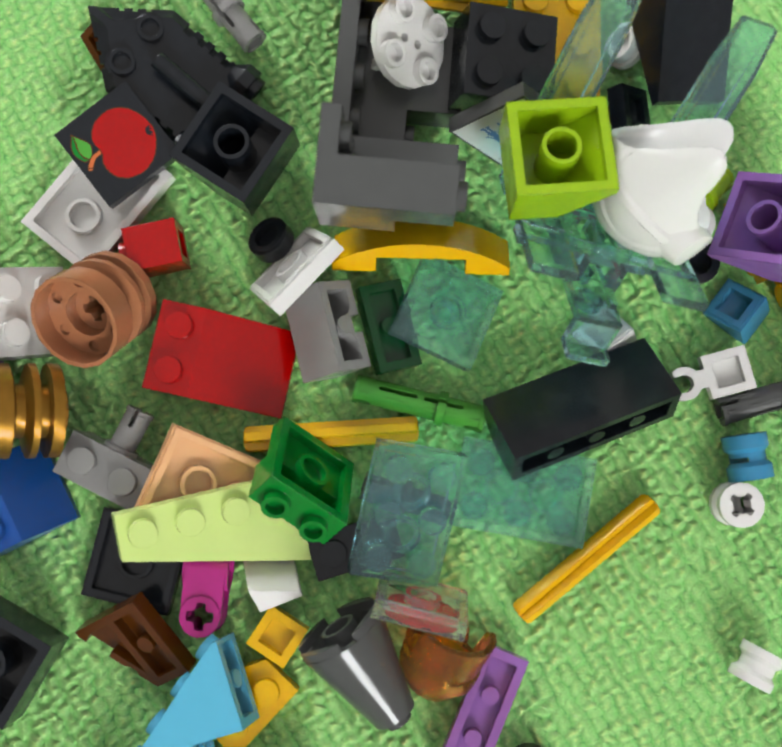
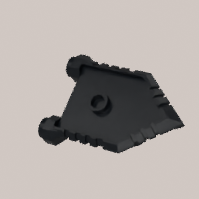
M88 6L94 37L99 40L96 42L97 51H101L102 54L98 56L100 64L104 65V68L101 70L106 92L110 93L126 81L175 145L219 81L251 101L266 84L260 78L261 72L253 65L230 63L223 52L220 51L218 53L215 50L216 46L210 41L206 42L203 40L204 36L198 31L195 33L189 28L190 24L174 10H151V12H147L146 9H138V12H135L129 8H124V11H120L119 8Z

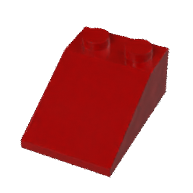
M163 299L142 388L281 419L296 359L291 331L215 310Z

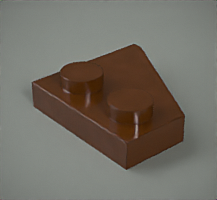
M142 592L90 618L75 632L85 642L93 635L114 648L109 657L124 666L133 668L141 677L157 687L190 671L196 662V659Z

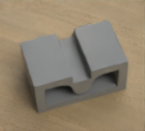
M350 280L318 281L313 283L286 310L303 383L334 379L371 366L363 331L355 332L351 318L357 315L358 311Z

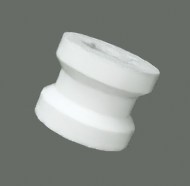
M727 481L716 486L709 496L711 514L724 525L747 528L755 525L764 513L765 502L763 496L756 487L749 483ZM742 497H744V499H743L744 506H743V507H741V500H740Z
M743 638L739 646L742 653L738 661L730 664L727 671L752 686L771 694L774 688L772 679L776 671L782 670V659Z

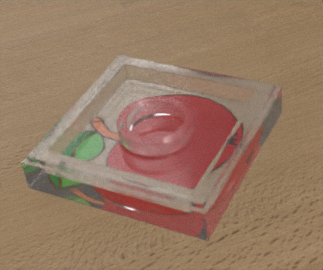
M384 568V570H381L370 618L464 642L468 629V592L465 589Z

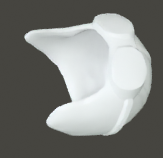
M705 118L614 128L611 130L620 189L617 194L592 203L595 215L607 234L627 249L648 257L664 258L675 266L681 265L703 250L713 239L711 235L716 226L715 215L707 206L705 196L716 186L727 170L725 154L733 142V126L729 121L721 118Z

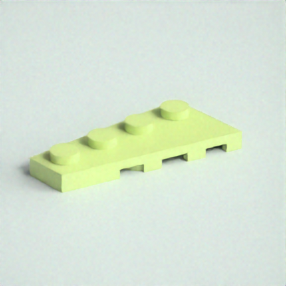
M252 480L111 512L119 557L122 562L311 560L308 541L300 536L299 530L282 518L275 519L266 516L262 512L261 506L249 498Z

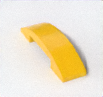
M396 221L395 232L351 228L334 236V239L345 250L331 263L332 270L376 271L377 258L464 260L465 274L509 275L508 241L485 229L454 221L453 226Z

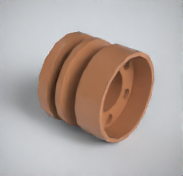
M106 250L92 253L81 261L74 263L69 269H65L47 279L35 290L30 304L31 320L39 340L52 355L68 365L81 368L100 366L149 328L157 312L156 293L150 278L142 268L125 255Z

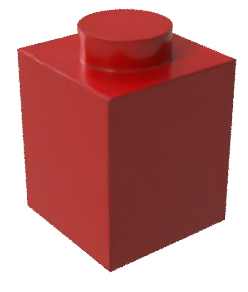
M174 217L121 228L123 243L118 244V252L136 262L149 278L191 269L184 230Z

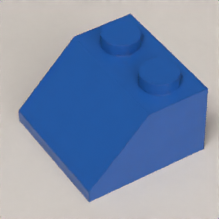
M17 446L12 448L9 459H0V557L81 517L63 477L52 471L56 465L54 458H44L40 451V446L36 458L25 459L21 447Z

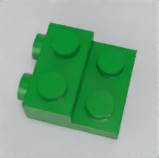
M284 416L273 426L267 456L255 467L249 498L261 506V510L266 516L275 519L282 518L295 526L304 540L320 542L324 545L348 523L354 463Z

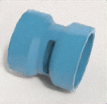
M767 431L721 437L723 452L728 454L730 462L726 468L728 482L752 481L775 476L773 463L766 457L765 449L769 445Z

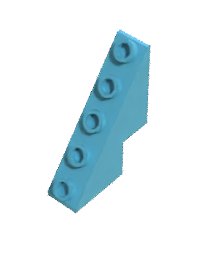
M234 632L221 638L211 634L204 640L195 653V657L199 660L191 673L189 671L185 672L175 683L170 692V695L174 697L167 710L163 708L153 717L145 730L150 736L143 746L138 745L137 747H215L213 739L243 731L260 717Z

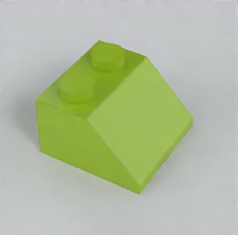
M606 96L506 102L499 127V140L509 220L559 217L618 193L620 188Z

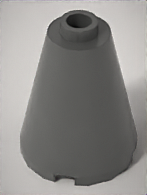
M360 598L336 609L341 617L328 625L324 618L305 635L299 644L298 650L303 661L373 726L379 730H397L410 719L414 700L380 606L376 604L373 598Z

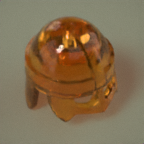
M463 612L453 615L458 622L457 626L447 631L425 630L407 624L405 638L399 654L400 664L409 687L424 699L443 702L467 694L473 688L481 669L496 647L497 641L494 632L485 633L473 649L467 644L469 624Z

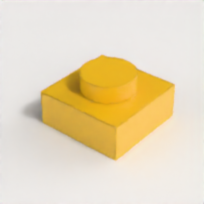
M276 606L266 611L245 644L284 669L310 627L279 606Z

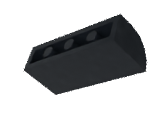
M645 338L483 399V407L493 443L512 480H516L673 417L682 393Z

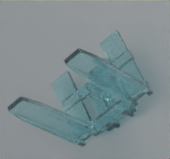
M589 0L578 17L537 100L595 97L629 33L641 0ZM742 16L712 54L670 122L705 118H721L728 121L757 75L777 35L776 28L772 24L748 16ZM502 169L499 175V179L501 182L503 193L506 195L504 175ZM592 204L559 217L515 220L516 224L513 230L516 241L523 246L529 271L562 279L573 314L571 322L560 338L565 357L569 360L602 367L609 364L610 357L607 349L622 327L616 309L618 302L614 293L627 272L642 276L645 274L651 275L664 303L705 312L709 307V302L689 260L675 266L664 258L648 257L631 250L619 248L616 241L607 234L599 223ZM587 219L579 233L577 224Z

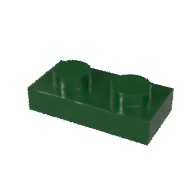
M401 279L358 287L355 290L376 376L421 365L422 362Z

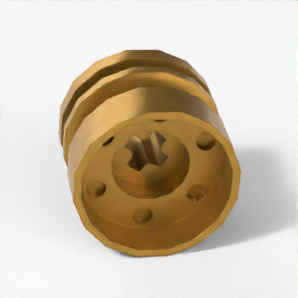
M0 363V459H9L14 439L19 438L20 447L25 459L36 458L39 446L44 458L60 457L64 447L69 417L68 396L62 368L56 363H46L43 365L39 375L36 364L27 363L23 367L19 384H15L10 365L8 363Z

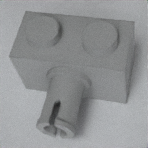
M130 404L127 405V410L111 440L104 439L91 431L73 430L52 470L60 476L125 509L135 506L153 466V463L138 456L139 454L135 451L150 422L153 421L154 416L147 412L144 413L142 412L143 410Z

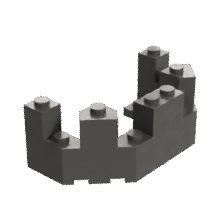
M342 0L332 103L322 102L312 195V204L320 225L392 232H395L396 221L453 226L456 212H466L468 182H465L466 161L458 160L459 145L414 141L415 126L410 125L449 128V118L461 112L448 110L454 27H448V34L444 40L443 61L439 69L437 81L431 85L408 90L392 84L383 76L381 71L371 69L372 60L374 59L370 42L371 24L378 7L383 2Z

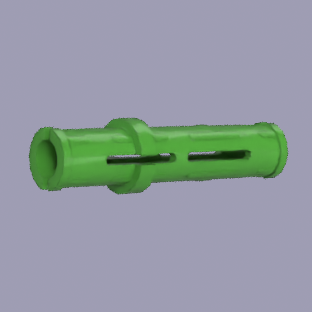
M361 374L357 376L352 402L368 404L434 421L433 425L439 427L442 426V423L477 431V433L482 432L485 422L483 405L449 397V392L441 391L439 395L373 379Z

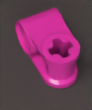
M235 561L183 562V587L179 623L183 631L189 636L195 638L207 637L220 629L225 623L228 615L229 593L233 581ZM206 604L205 610L208 613H213V619L202 625V618L195 616V610Z

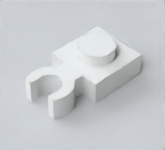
M745 345L698 357L697 360L700 367L698 371L690 367H680L669 373L672 379L684 376L690 381L689 391L682 393L679 401L694 399L704 388L707 390L709 400L757 388Z

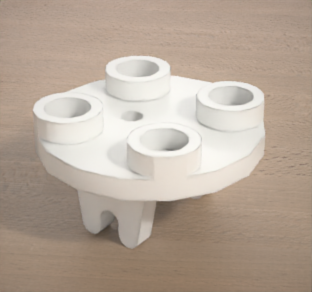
M424 0L384 1L378 7L371 24L370 42L374 55L371 69L381 71L383 76L392 84L408 90L434 84L439 76V69L444 54V40L448 34L445 18L441 14H435L433 9Z

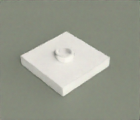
M306 227L294 240L290 251L282 259L273 262L250 286V290L281 317L345 249L333 237L314 228Z

